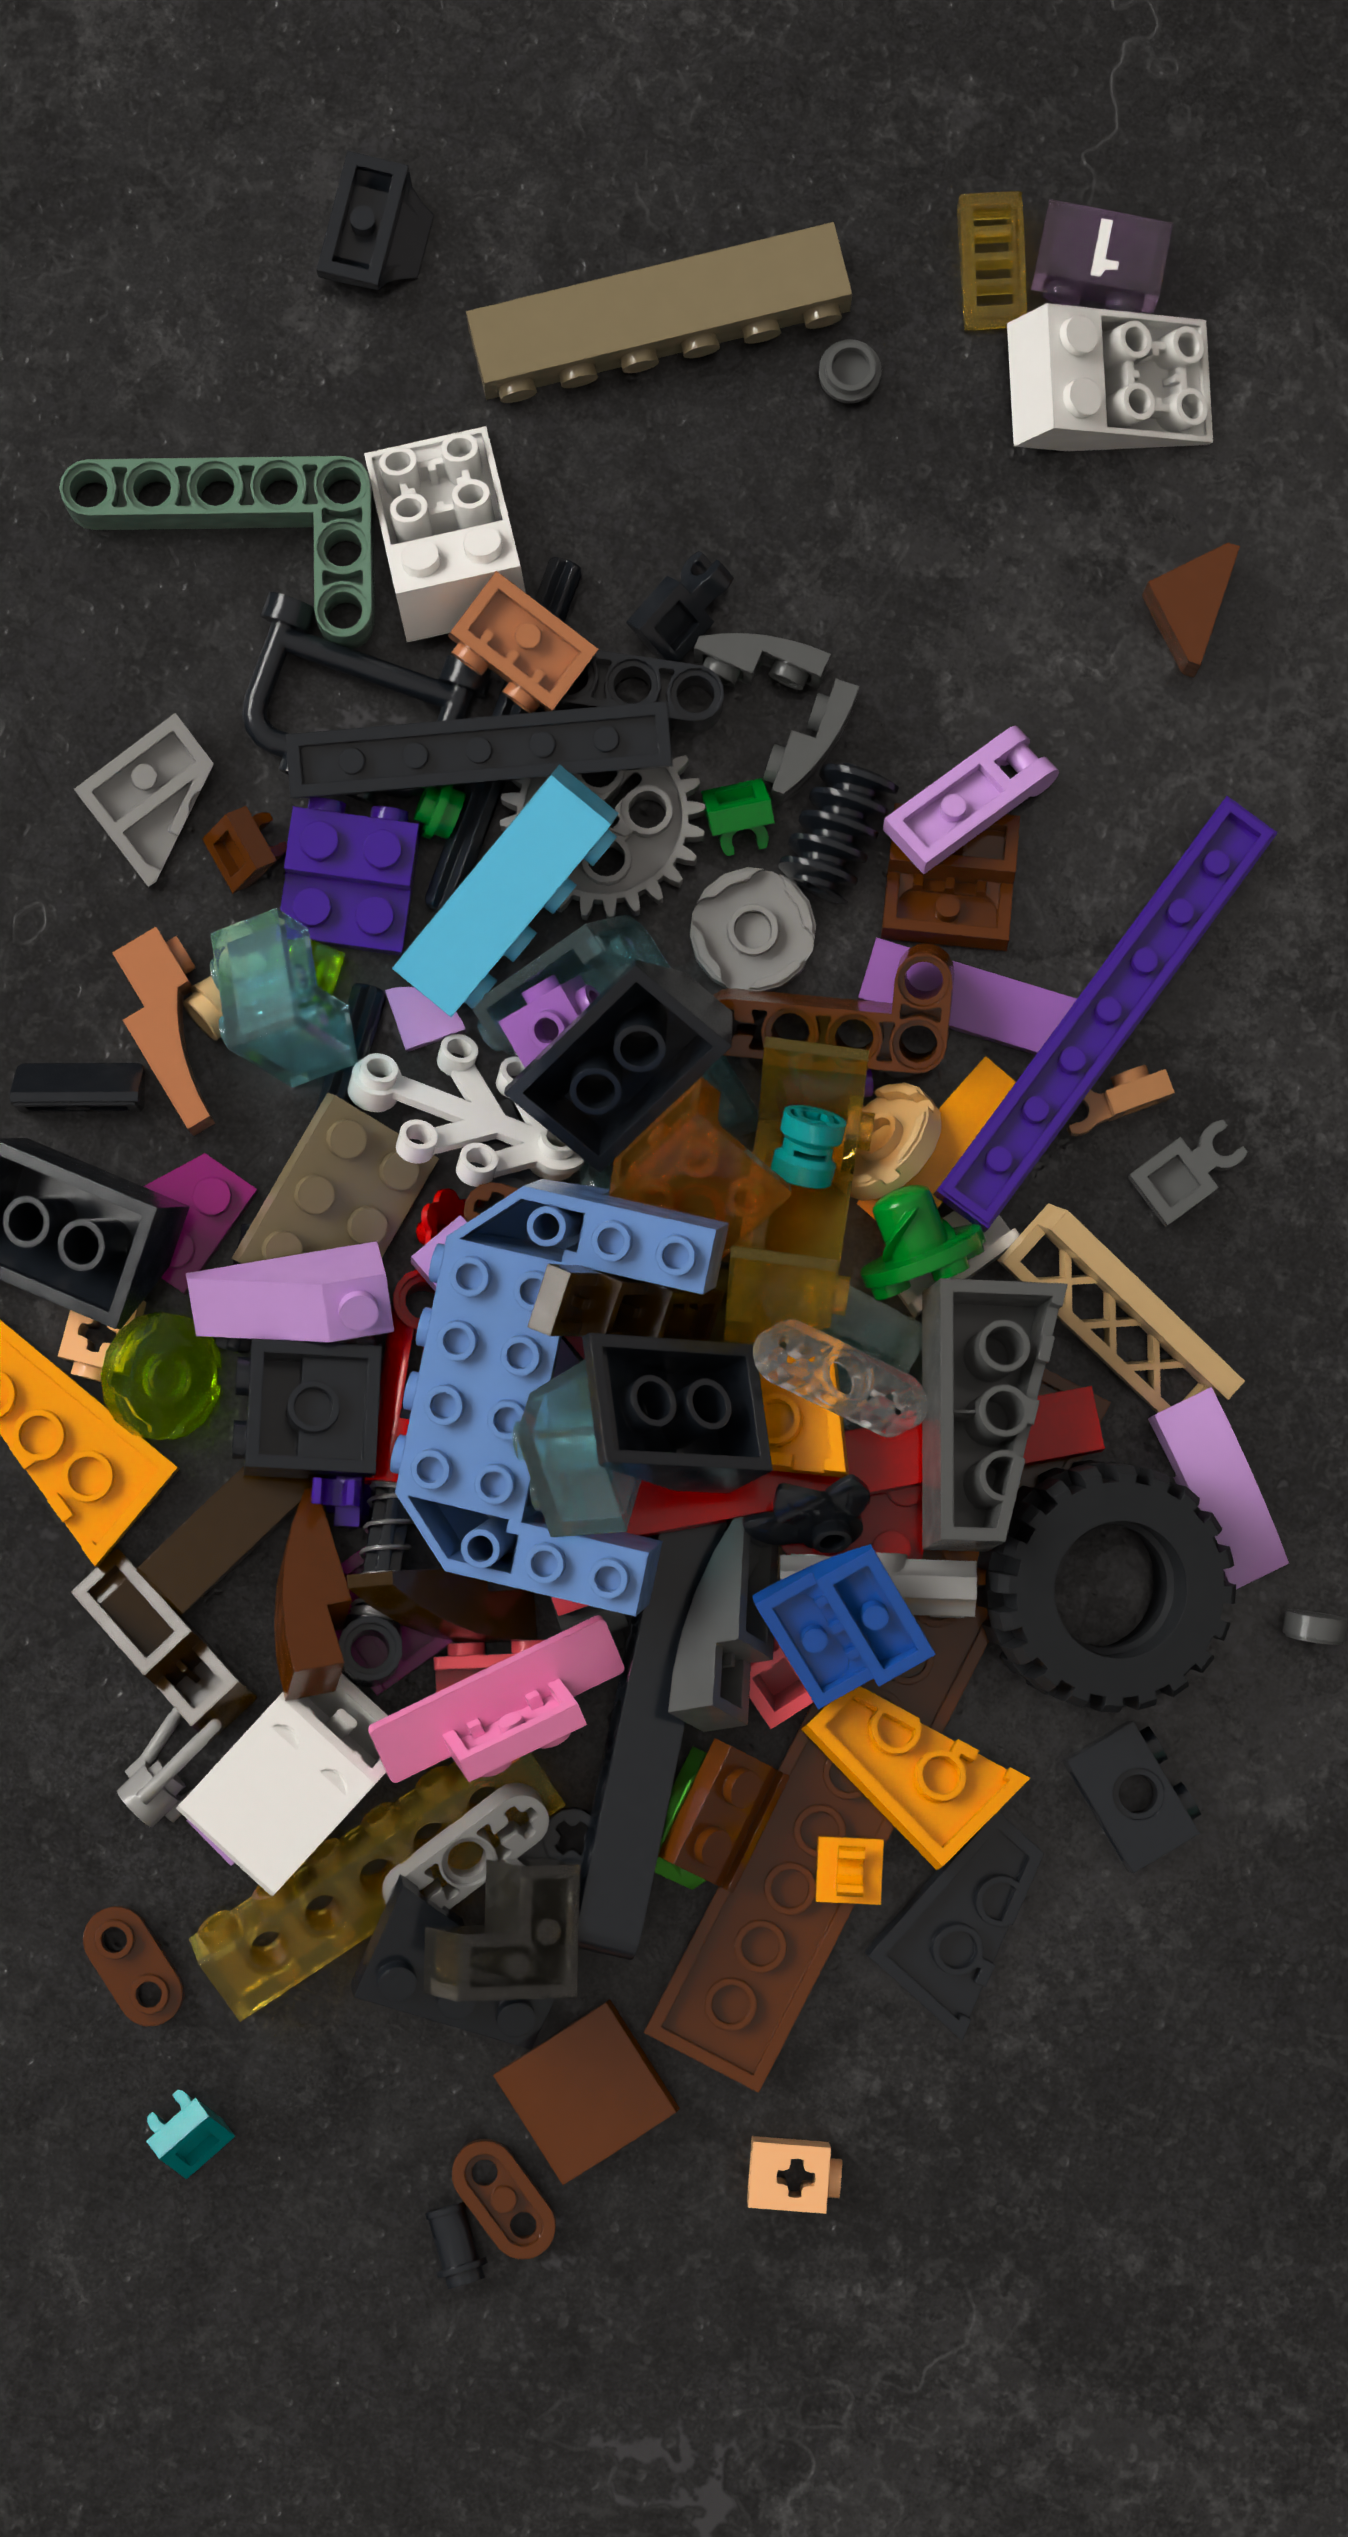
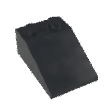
M588 1333L582 1337L599 1466L674 1491L730 1493L773 1471L755 1344Z

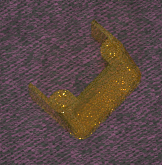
M768 1036L765 1038L759 1118L738 1246L732 1245L730 1254L724 1342L755 1344L757 1348L831 1327L833 1314L846 1316L851 1277L839 1275L857 1150L870 1151L875 1113L863 1112L869 1050ZM789 1105L817 1107L833 1112L847 1122L842 1144L833 1150L832 1158L836 1163V1169L830 1187L815 1189L797 1186L780 1180L770 1172L774 1150L782 1146L784 1134L780 1130L785 1107Z

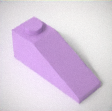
M377 1241L186 1273L196 1336L335 1342L394 1332L387 1277Z

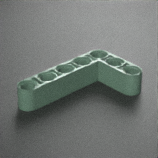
M345 456L86 459L75 462L62 475L59 486L61 499L74 522L86 529L150 530L314 527V611L321 635L328 641L356 649L365 644L373 634L375 625L374 497L368 472L357 460ZM347 479L359 484L361 487L360 493L350 503H335L327 497V492L331 485L339 480ZM223 481L234 487L233 495L222 505H208L201 500L202 492L212 482ZM275 481H290L297 486L295 496L286 504H271L264 498L265 491ZM162 482L170 486V495L165 502L158 506H146L138 501L141 490L149 483ZM100 483L108 488L106 497L97 506L83 507L75 502L77 493L86 484ZM338 542H353L361 548V554L358 559L348 566H337L327 559L328 552ZM342 603L354 604L361 609V618L351 628H336L328 622L329 613L334 607Z

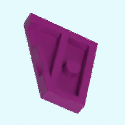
M206 1153L143 1186L190 1206L171 1264L161 1277L185 1295L189 1292L186 1273L202 1271L206 1268L259 1193L255 1187Z

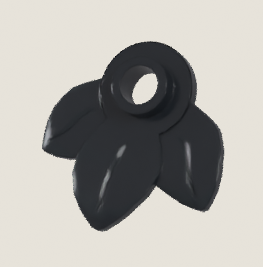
M853 1474L840 1478L830 1485L826 1491H817L781 1483L776 1488L773 1512H763L743 1518V1526L752 1538L766 1544L787 1545L803 1543L822 1553L840 1552L848 1548L851 1543L861 1536L863 1532L861 1514L870 1503V1492L868 1486Z

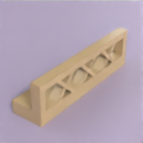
M1048 1203L997 1260L1019 1282L1068 1284L1063 1306L1059 1308L1057 1318L1156 1413L1171 1407L1161 1397L1160 1369L1183 1368L1198 1382L1182 1401L1210 1387L1213 1388L1215 1395L1229 1400L1245 1382L1242 1377L1066 1209ZM1044 1235L1059 1249V1276L1036 1277L1021 1263V1260ZM1072 1262L1085 1275H1072ZM1095 1283L1103 1291L1104 1318L1080 1320L1072 1311V1285ZM1116 1304L1129 1317H1116ZM1140 1326L1147 1333V1360L1124 1362L1117 1355L1116 1327ZM1104 1328V1341L1091 1329ZM1160 1346L1173 1359H1160ZM1148 1370V1384L1135 1371Z

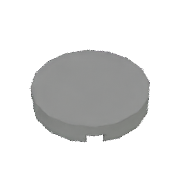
M746 867L723 874L704 889L692 912L690 941L696 962L713 982L726 989L735 988L771 992L782 989L801 974L813 952L816 922L809 900L794 882L772 871Z

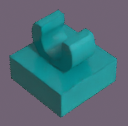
M178 2089L172 2095L180 2104L181 2111L167 2123L154 2112L150 2113L147 2116V2123L155 2134L146 2142L162 2162L185 2179H188L229 2143L235 2135L220 2116L197 2098L193 2099Z

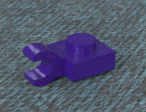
M330 1475L328 1479L313 1477L311 1504L325 1505L326 1512L334 1514V1526L364 1529L363 1526L370 1522L372 1508L368 1505L367 1500L373 1496V1490L370 1488V1485L364 1483V1477Z

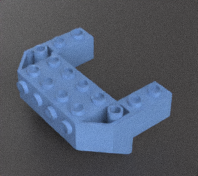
M540 1179L522 1186L446 1236L445 1244L438 1243L434 1249L429 1268V1281L437 1283L432 1308L425 1307L423 1309L416 1333V1345L424 1347L419 1372L412 1371L410 1373L403 1397V1408L411 1411L407 1434H400L397 1437L390 1462L391 1473L398 1474L395 1494L444 1571L636 1617L650 1604L663 1541L546 1514L550 1492L531 1487L562 1336H548L527 1326L548 1264L580 1265L601 1272L702 1295L715 1288L717 1284L729 1223L612 1197V1190Z

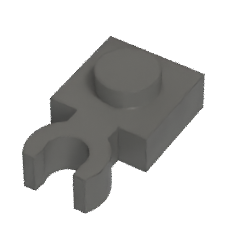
M1224 1120L1210 1124L1200 1135L1198 1147L1193 1151L1179 1137L1127 1176L1165 1228L1219 1188L1208 1174L1213 1169L1219 1171L1232 1169L1247 1155L1248 1152L1244 1146L1229 1156L1219 1155L1214 1150V1137L1228 1126Z

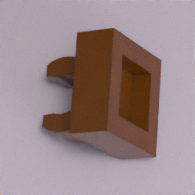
M247 806L241 807L225 814L202 839L232 894L252 886L286 853V841L275 846H269L261 833L273 820L270 813L261 812L252 817Z

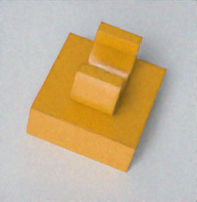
M818 1836L815 1901L881 1905L884 1839Z

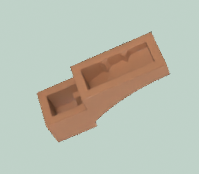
M154 927L112 952L144 1005V1008L123 1019V1022L187 1129L195 1136L215 1124L196 1084L189 1062L184 1035L183 1001L184 996L192 992V985L186 974L196 969L177 935L165 941L157 927Z

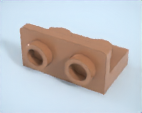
M497 571L448 635L451 640L457 643L451 653L458 660L481 676L489 668L504 679L508 684L502 692L528 713H534L538 707L545 712L553 711L599 650Z

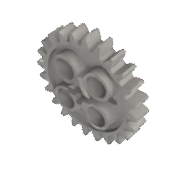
M686 755L673 759L674 767L617 771L614 781L608 786L601 788L587 784L581 775H573L608 805L612 804L626 781L632 775H640L642 781L616 805L614 810L619 813L614 820L616 825L613 828H608L617 836L609 848L619 851L624 858V865L621 870L611 876H600L593 872L588 862L583 859L568 876L577 886L557 911L562 912L574 899L580 901V912L583 920L588 919L594 904L603 905L608 921H614L617 903L625 902L634 916L640 915L639 896L646 894L652 901L660 905L663 903V895L659 883L664 880L676 887H680L683 884V879L674 866L676 863L694 866L697 861V856L684 846L685 842H700L704 839V830L689 824L688 820L705 815V804L687 801V797L700 789L699 778L681 780L679 777L689 765V759ZM548 778L513 780L512 782L521 789L520 793L510 792L502 794V805L517 811L518 815ZM653 800L662 806L666 816L656 827L642 828L636 825L630 818L629 813L632 807L640 801ZM517 815L500 820L501 831H505Z

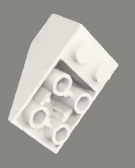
M1046 303L1007 323L1014 447L1057 451L1195 446L1213 443L1206 320Z
M486 426L364 453L407 642L450 633L496 571L526 593L521 565Z
M342 1673L334 1692L285 1701L284 1693L282 1692L176 1809L269 1895L273 1896L386 1773L368 1732V1727L388 1715Z

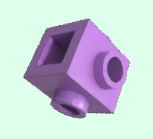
M552 975L521 993L527 1005L498 1021L526 1068L600 994L593 986L586 985L581 975L561 985L556 976Z

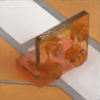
M701 1077L614 1159L609 1196L729 1223L723 1259L790 1198L791 1185L720 1126L718 1113L721 1092Z

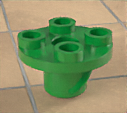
M923 1185L901 1187L884 1195L873 1207V1214L886 1247L883 1255L863 1267L860 1274L865 1287L871 1288L875 1300H883L906 1291L911 1287L910 1279L927 1273H931L933 1280L937 1281L940 1278H950L970 1268L968 1260L985 1251L983 1244L986 1242V1239L979 1224L952 1228L946 1220L940 1217L928 1187Z

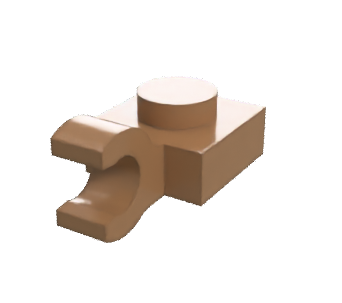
M1146 1065L1138 1066L1111 1077L1114 1088L1106 1090L1102 1094L1090 1090L1081 1102L1087 1109L1086 1119L1070 1125L1067 1128L1069 1136L1085 1135L1103 1122H1110L1168 1101L1175 1092L1166 1069L1149 1074Z

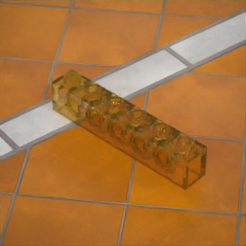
M533 1752L512 1761L505 1771L495 1776L479 1777L471 1782H468L455 1762L448 1767H436L424 1774L418 1780L413 1790L395 1802H385L371 1809L363 1817L359 1826L341 1838H331L323 1841L273 1896L269 1895L258 1885L252 1897L231 1911H219L207 1918L199 1927L198 1932L189 1938L197 1962L241 2022L372 1935L386 1906L382 1894V1886L387 1874L399 1863L403 1864L412 1857V1853L479 1804L469 1802L471 1796L477 1790L483 1787H495L496 1791L498 1788L510 1783L527 1784L533 1787L541 1796L548 1816H551L566 1806ZM515 1806L505 1812L508 1821L513 1820L519 1826L526 1824L529 1820L526 1811L521 1812ZM429 1823L441 1824L438 1832L432 1837L426 1839L415 1838L418 1830ZM489 1824L482 1827L488 1833L494 1848L498 1847L501 1842L497 1833L495 1835L492 1833ZM475 1842L459 1843L450 1851L448 1863L456 1869H469L480 1861L483 1848ZM375 1859L388 1860L384 1868L379 1872L371 1875L361 1874V1870L368 1862ZM432 1865L430 1869L434 1880L438 1877L441 1886L444 1887L448 1883L442 1877L438 1865ZM425 1888L419 1890V1892H420L422 1895H424L423 1890H424ZM318 1896H333L330 1904L321 1910L311 1911L306 1909L308 1904ZM269 1931L279 1933L278 1937L269 1945L261 1947L251 1945L254 1939L262 1933Z

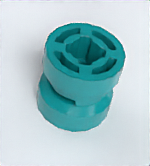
M789 1105L785 1107L780 1130L784 1134L782 1146L774 1150L770 1172L780 1180L793 1185L815 1189L830 1187L836 1169V1163L832 1158L833 1150L842 1144L847 1122L839 1115L817 1107L805 1105Z

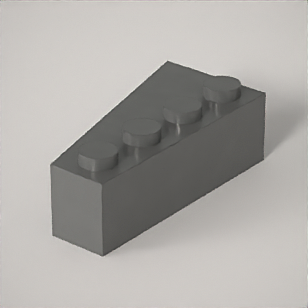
M940 1278L922 1292V1550L987 1552L1006 1542L1025 1463L1023 1458L1030 1427L1035 1423L1040 1401L1037 1398L1045 1365L1050 1360L1055 1340L1053 1332L1059 1308L1063 1306L1068 1284Z

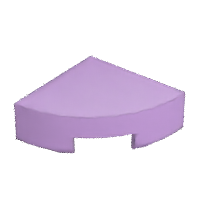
M396 987L385 990L406 1052L442 1041L448 1035L466 1032L465 1026L457 1012L450 1017L415 987Z

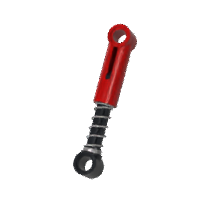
M416 1269L406 1273L399 1280L392 1297L391 1312L394 1332H388L386 1335L380 1374L376 1474L374 1478L364 1477V1483L370 1485L375 1494L367 1500L368 1505L372 1508L370 1522L363 1526L368 1534L366 1547L359 1552L362 1559H364L363 1570L360 1574L402 1571L405 1550L412 1548L409 1544H406L409 1524L414 1522L395 1494L398 1474L391 1473L390 1462L397 1437L400 1434H407L411 1414L410 1410L403 1408V1394L412 1340L416 1341L420 1318L413 1316L406 1306V1299L417 1291H427L435 1295L433 1288ZM358 1597V1599L351 1603L352 1608L350 1610L352 1612L346 1617L339 1639V1646L345 1662L341 1673L353 1684L362 1687H376L387 1682L397 1671L403 1653L401 1640L403 1625L372 1608ZM363 1636L377 1637L385 1644L388 1657L382 1665L376 1668L362 1667L354 1661L351 1655L352 1644Z

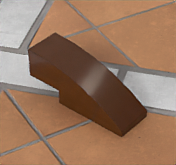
M312 1488L304 1490L294 1516L276 1586L274 1615L276 1659L285 1701L336 1691L345 1663L335 1631L343 1629L352 1598L323 1505L311 1504Z

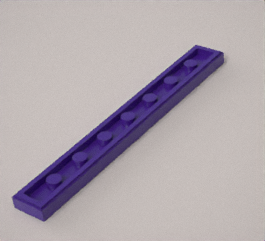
M1225 797L933 1194L936 1198L970 1223L979 1224L984 1233L990 1228L1277 835L1275 830L1230 797Z

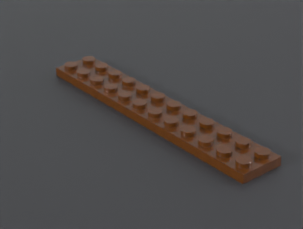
M1045 1368L1038 1395L1082 1387ZM1094 1394L1098 1418L1101 1423L1111 1402ZM1084 1455L1024 1466L1019 1488L1021 1486L1035 1487L1039 1484V1474L1054 1467L1069 1469L1072 1467L1073 1462L1081 1461ZM924 1550L922 1559L978 1561L979 1552ZM977 1567V1586L985 1585L986 1570ZM977 1601L975 1617L935 1618L913 1615L936 1655L879 1687L874 1678L861 1685V1687L919 1717L922 1724L942 1734L989 1643L982 1623L989 1619L988 1611L986 1608L977 1606ZM814 1702L807 1711L778 1768V1771L789 1775L790 1778L734 1893L719 1886L717 1887L644 2029L645 2034L758 2093L855 1904L815 1901L818 1836L884 1839V1849L894 1829L893 1824L801 1730L822 1709L818 1710Z

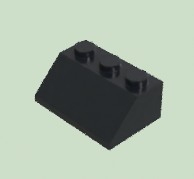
M635 960L505 1087L504 1094L601 1173L732 1047L733 1012L686 972Z
M0 1138V1280L109 1327L122 1329L169 1268L190 1206L31 1139Z

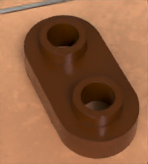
M111 1906L93 1915L84 1930V1950L123 2013L131 2021L142 2026L161 2025L173 2018L180 2010L184 2001V1983L144 1918L137 1911L125 1906ZM110 1927H118L126 1934L127 1942L121 1951H111L104 1943V1934ZM144 1982H154L160 1987L162 1996L157 2005L147 2006L141 2002L138 1992Z
M479 2139L465 2145L457 2154L452 2167V2181L459 2196L504 2254L522 2260L531 2259L542 2254L550 2246L556 2230L555 2214L548 2201L505 2145L492 2139ZM480 2160L493 2162L498 2172L495 2180L490 2183L477 2181L473 2175V2166L476 2162ZM527 2212L534 2217L536 2228L531 2234L523 2236L513 2230L511 2220L516 2214Z

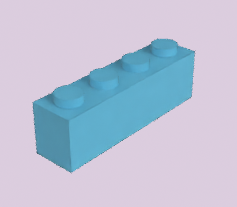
M559 764L402 954L392 969L450 1017L454 1015L463 1003H466L474 1010L497 982V979L489 974V971L503 955L514 962L537 934L528 924L543 907L551 914H554L577 886L568 876L583 859L594 866L617 838L608 828L619 813Z

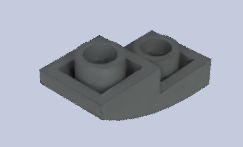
M720 633L699 636L694 647V661L711 669L719 676L722 684L729 687H735L737 680L751 686L761 664L771 668L768 675L772 679L787 687L803 690L805 684L819 690L829 668L831 657L830 653L806 644L779 637L748 633Z
M835 678L830 696L818 692L808 721L807 729L818 732L816 738L791 730L786 747L774 744L763 777L764 781L773 783L771 802L783 805L798 793L824 764L849 721L860 686Z

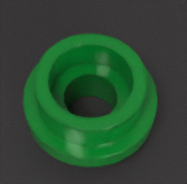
M453 786L425 788L413 817L414 820L423 823L420 836L429 840L433 835L448 839L460 815L466 793L453 788Z

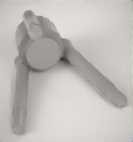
M174 1707L141 1756L125 1770L129 1779L117 1790V1793L125 1805L149 1827H154L164 1816L174 1823L182 1815L176 1807L193 1789L181 1796L178 1795L185 1788V1784L177 1773L220 1730L221 1722L218 1719H212L167 1764L158 1759L152 1765L181 1722L182 1715Z

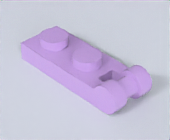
M1012 726L885 817L883 831L913 864L925 874L1030 796L1035 797L1044 792L1055 781L1059 770L1047 757L1038 758L1028 747L1030 739L1018 726ZM1010 764L1018 774L1010 779L1000 768L1001 765L1006 766Z

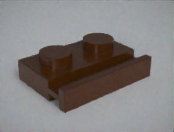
M714 1738L658 1853V1857L734 1893L790 1776Z

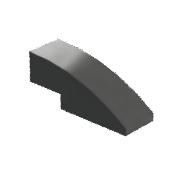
M745 1516L733 1518L712 1554L694 1594L682 1630L673 1669L668 1713L702 1732L748 1725L751 1663L773 1660L774 1636L756 1608L752 1595L777 1582L779 1545L766 1544L752 1538L743 1526V1518Z

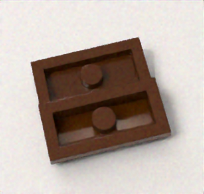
M894 803L893 812L903 804ZM1004 815L925 874L913 864L890 838L881 939L1007 951L1013 884L1017 866L1020 816Z
M610 1999L564 2027L554 2036L504 2066L493 2075L562 2185L628 2145L680 2109Z

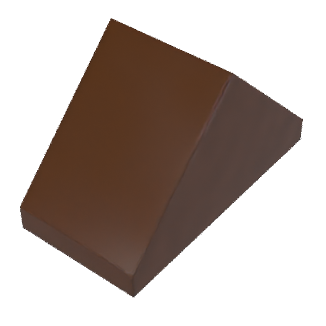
M1226 543L1148 581L1142 594L1183 675L1194 678L1201 666L1240 548L1238 545Z

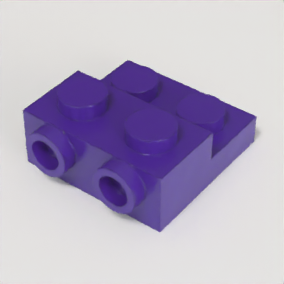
M309 798L307 808L293 806L284 863L285 880L276 934L278 939L402 956L405 948L421 838L419 824L408 822L409 812L393 807L373 806L371 807L370 817L346 814V803L329 798Z

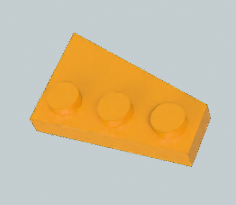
M861 1686L824 1706L801 1729L936 1870L943 1867L1030 1779V1777L1011 1767L1006 1769L978 1754V1749L959 1739L954 1741L922 1724L919 1717Z

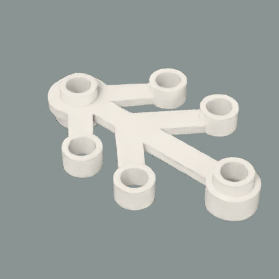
M451 1034L446 1036L441 1042L437 1056L438 1067L445 1074L452 1077L464 1099L402 1076L397 1063L391 1057L384 1054H369L354 1065L348 1085V1095L359 1108L370 1112H384L392 1108L399 1101L453 1122L433 1127L430 1123L418 1119L405 1122L400 1128L396 1150L401 1158L410 1163H425L435 1154L462 1148L456 1166L457 1176L467 1185L478 1187L479 1185L491 1182L495 1177L530 1169L534 1174L545 1180L562 1181L571 1177L585 1162L583 1158L516 1103L515 1105L524 1122L504 1114L475 1066L478 1055L477 1044L466 1035ZM451 1053L460 1054L464 1058L455 1057ZM509 1057L501 1063L496 1079V1087L505 1097L507 1096L504 1094V1089L513 1080L510 1076H517L525 1069L519 1057ZM409 1139H417L424 1144H416ZM497 1139L513 1146L494 1151L490 1146L481 1142ZM469 1162L480 1163L484 1167H476Z

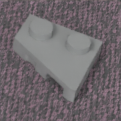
M174 713L74 788V791L149 888L157 881L214 763L177 714Z

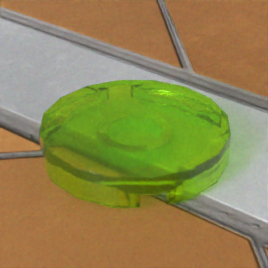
M160 1311L138 1316L118 1331L106 1351L101 1372L104 1402L115 1422L132 1435L155 1440H173L185 1437L206 1421L218 1401L221 1385L216 1384L218 1378L217 1367L222 1368L220 1352L212 1337L196 1336L192 1318Z

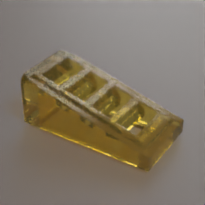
M1022 192L962 194L958 200L957 219L964 330L1007 328V323L1027 314ZM1007 219L1008 224L974 226V220ZM1009 242V251L975 253L974 244ZM1010 269L1011 278L976 280L977 270ZM1012 294V304L977 306V296Z

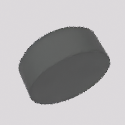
M1286 1609L1282 1632L1285 1633L1286 1637L1328 1645H1343L1347 1640L1348 1618L1315 1611Z

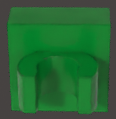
M763 778L701 791L702 801L705 804V815L712 836L718 835L721 848L727 856L734 855L733 835L737 831L750 829L754 832L759 849L767 848L769 836L765 825L775 823L771 800Z

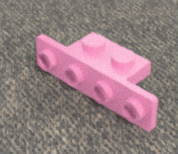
M596 1615L372 1723L368 1727V1732L384 1769L393 1783H398L449 1757L453 1758L468 1782L479 1777L495 1776L505 1771L512 1761L539 1748L545 1749L557 1746L564 1742L571 1732L586 1726L584 1716L574 1697L622 1674L625 1667L606 1621L600 1615Z

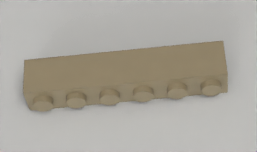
M831 222L466 311L486 400L500 397V401L503 403H513L534 396L537 393V387L561 382L563 388L580 387L595 381L598 378L597 373L622 367L624 373H637L658 365V358L683 352L684 358L703 357L719 350V343L743 337L745 343H760L781 334L780 328L805 323V327L808 329L826 327L842 319L841 313L850 312L852 290L835 224Z

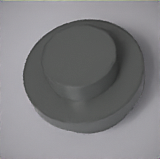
M847 339L834 343L824 352L820 360L819 380L822 388L830 397L839 402L857 403L867 399L875 392L881 379L882 370L878 355L869 345L858 340Z

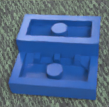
M871 1544L818 1562L752 1595L756 1608L818 1710L873 1678L879 1687L936 1655Z

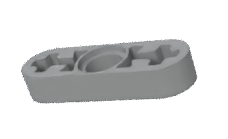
M510 1783L498 1788L387 1874L382 1886L385 1904H387L401 1874L418 1886L419 1890L423 1889L425 1897L440 1908L446 1906L448 1909L454 1907L544 1837L549 1826V1816L539 1793L533 1787L524 1783ZM515 1806L521 1812L526 1811L529 1820L526 1824L519 1826L513 1820L509 1822L505 1812ZM489 1824L494 1835L497 1833L501 1844L497 1847L493 1846L488 1833L482 1828ZM475 1842L483 1848L480 1861L469 1869H456L448 1863L450 1851L459 1843ZM432 1865H438L442 1877L448 1883L447 1885L441 1886L438 1876L433 1877L430 1869Z

